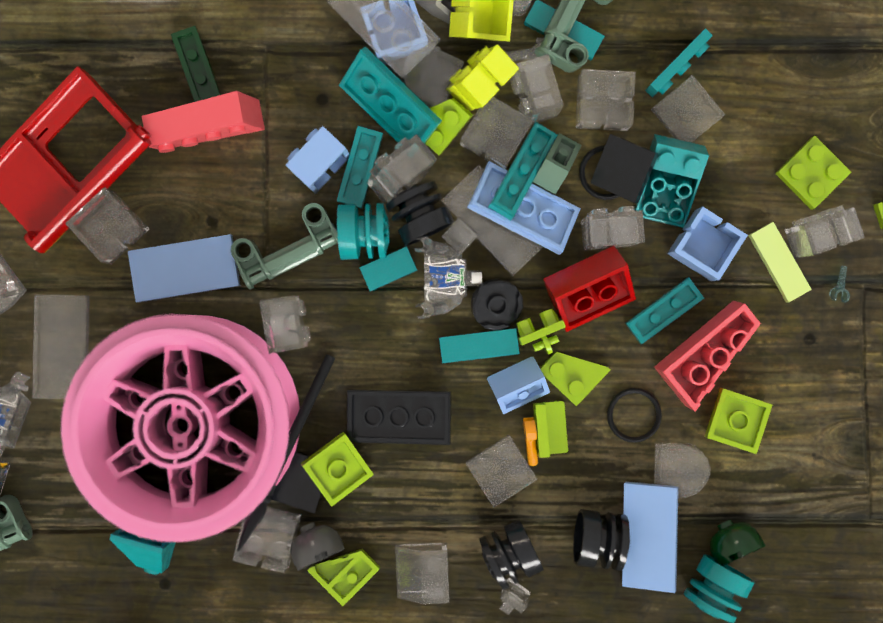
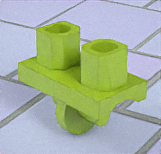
M552 308L539 313L544 326L535 330L530 318L516 323L520 335L518 337L520 345H525L540 338V342L533 344L535 352L545 349L548 355L553 353L551 345L558 343L559 339L557 335L547 338L546 335L563 329L566 326L563 320L558 319Z

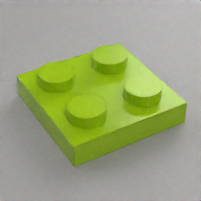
M813 136L775 174L812 210L851 171L816 136Z
M720 388L704 437L757 454L773 405Z
M344 432L300 463L331 507L374 475Z

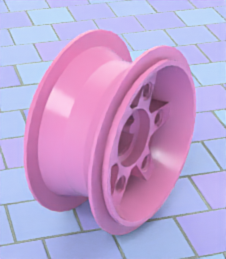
M163 315L150 317L131 323L112 333L84 359L74 375L66 394L62 412L61 436L64 455L69 471L80 492L93 508L116 526L140 537L158 541L183 542L202 539L220 533L237 524L250 514L267 496L277 480L285 460L289 431L300 410L299 397L293 378L284 361L263 338L245 326L227 319L203 315ZM201 352H206L223 360L237 371L239 375L213 389L205 386ZM164 353L163 390L132 378L141 366ZM184 362L188 368L187 375L184 374L182 371V365ZM232 386L240 389L241 396L237 400L232 399L229 395V390ZM138 394L139 396L146 398L143 404H141L138 401ZM252 396L257 407L259 420L257 441L230 424L229 414ZM170 407H171V408H172V417H170V419H169L168 422H167V430H166V426H165L166 414H167L168 410H169ZM117 408L135 419L133 430L135 439L122 449L120 448L116 430ZM179 418H183L188 422V430L186 432L178 428ZM199 419L201 428L199 439L197 440V437L194 435V432L198 428ZM299 436L275 486L278 485L290 467L297 449ZM232 441L243 450L242 453L233 451ZM208 457L242 471L229 485L207 494ZM150 462L167 468L170 493L147 483L135 470ZM188 469H191L193 482L187 477Z

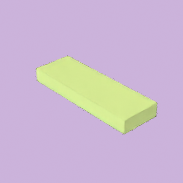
M774 222L748 235L786 303L812 290Z

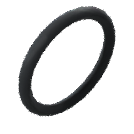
M599 146L589 151L583 158L579 169L580 180L590 195L603 200L615 199L620 196L616 194H600L594 191L588 185L585 178V166L588 160L605 148V146Z
M629 388L619 392L611 400L607 411L608 424L613 433L624 441L634 443L642 442L653 436L660 426L662 417L661 407L657 399L648 391L640 388ZM637 393L646 396L651 400L656 409L654 426L648 433L640 437H629L622 434L613 422L614 406L620 398L627 394Z

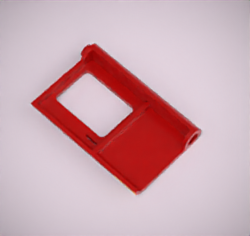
M77 66L0 148V202L28 231L24 235L26 243L35 251L44 254L151 145L149 139L151 135L142 126H137L89 73ZM92 97H95L125 129L126 135L79 182L48 149V143Z

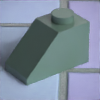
M559 133L533 182L542 189L556 194L569 173L582 145Z

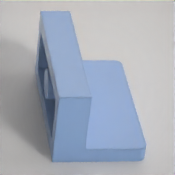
M529 357L487 377L503 414L550 393L546 379L534 357Z

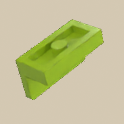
M563 401L533 403L537 432L536 446L539 458L550 457V454L567 453L565 403Z

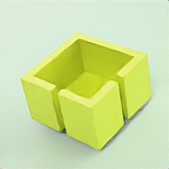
M452 0L451 7H455V12H451L449 37L510 42L514 0Z
M498 44L491 48L485 46L480 52L477 50L467 60L469 65L462 70L459 69L450 77L449 81L451 84L446 90L468 111L484 107L499 91V88L495 85L496 82L503 86L519 68Z

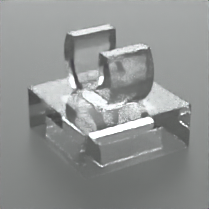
M459 217L443 234L442 238L461 255L480 234L463 218Z
M509 577L507 579L509 588L502 589L500 599H502L503 604L500 610L509 615L515 608L522 613L528 606L530 591L518 583L515 584Z

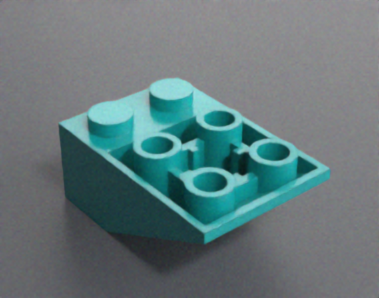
M654 134L650 150L659 153L639 203H636L634 216L684 228L709 154L704 145Z

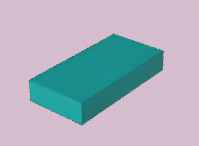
M407 247L387 255L386 258H380L359 267L370 292L417 271Z

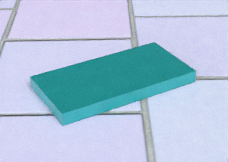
M366 46L360 49L339 83V86L412 157L420 151L442 122Z

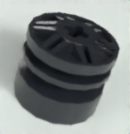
M435 181L410 187L399 193L396 198L385 206L388 212L401 210L391 217L393 222L406 220V224L398 229L405 247L422 241L454 223L447 206L436 209L433 206L442 199L441 193L428 196L438 188Z
M580 509L576 518L573 538L574 564L577 566L594 567L600 556L602 568L609 569L612 565L614 570L621 571L624 569L630 546V530L627 515L617 514L615 517L613 513L608 512L602 524L600 512Z
M520 519L504 526L507 539L503 541L495 531L491 532L495 542L492 546L486 536L479 538L482 556L489 572L503 590L509 588L505 576L507 574H510L514 583L517 584L519 583V578L516 570L520 568L528 578L544 571Z

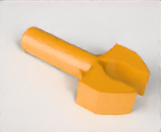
M534 417L523 418L527 460L529 466H536L538 464L536 425Z

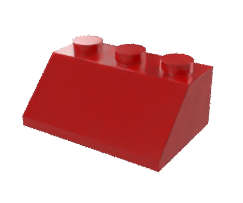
M615 246L543 279L559 319L565 323L566 327L564 329L566 332L636 300L628 264Z

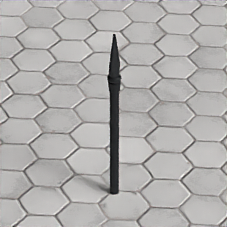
M325 355L289 431L285 460L278 478L333 365L335 358L330 355ZM278 478L267 496L247 515L237 548L238 551L241 550L265 516L267 503L271 501L270 496L273 495Z

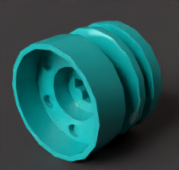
M366 203L364 216H359L356 204L338 205L337 234L341 260L359 259L361 247H366L369 259L374 257V247H378L379 258L387 257L390 232L389 219L384 203H377L376 215H372L371 204Z
M704 554L696 570L705 577V580L703 582L692 578L689 583L697 588L699 592L687 587L684 595L703 612L717 619L720 618L734 623L738 616L729 610L728 607L741 611L742 606L733 597L737 595L747 598L755 581L729 565H719L714 561L713 557Z

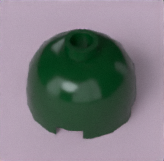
M732 520L718 525L719 531L712 536L710 541L712 557L721 566H725L766 546L755 528L744 522L733 524Z

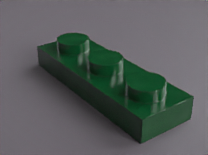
M192 26L172 33L171 37L194 101L221 95L198 28Z

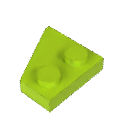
M556 351L540 367L544 377L575 406L610 371L608 367Z
M359 549L312 565L307 571L344 606L380 569V566L363 549Z

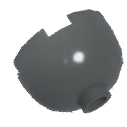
M315 522L300 528L301 534L291 544V557L294 566L299 571L345 549L344 543L335 529L327 525L316 526Z

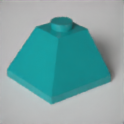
M121 528L110 535V540L137 567L144 568V572L159 574L169 567L176 542L140 537Z

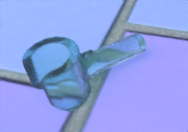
M846 266L840 267L837 287L830 291V298L834 301L837 300L838 293L842 292L841 302L843 303L848 302L850 299V293L845 289L848 268Z

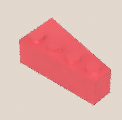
M239 91L142 116L143 127L151 135L149 138L151 141L149 148L158 149L160 153L174 151V147H191L200 142L214 141L265 130L259 99Z
M732 301L654 366V368L681 402L696 412L701 405L700 402L706 393H710L715 386V381L723 371L725 372L728 369L732 358L738 351L742 350L761 323L745 303Z

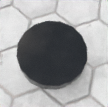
M500 278L490 279L480 284L471 299V312L476 321L484 328L495 331L511 326L510 324L520 317L523 308L522 295L517 287L508 280Z

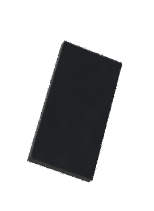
M347 390V437L351 442L450 445L451 391Z

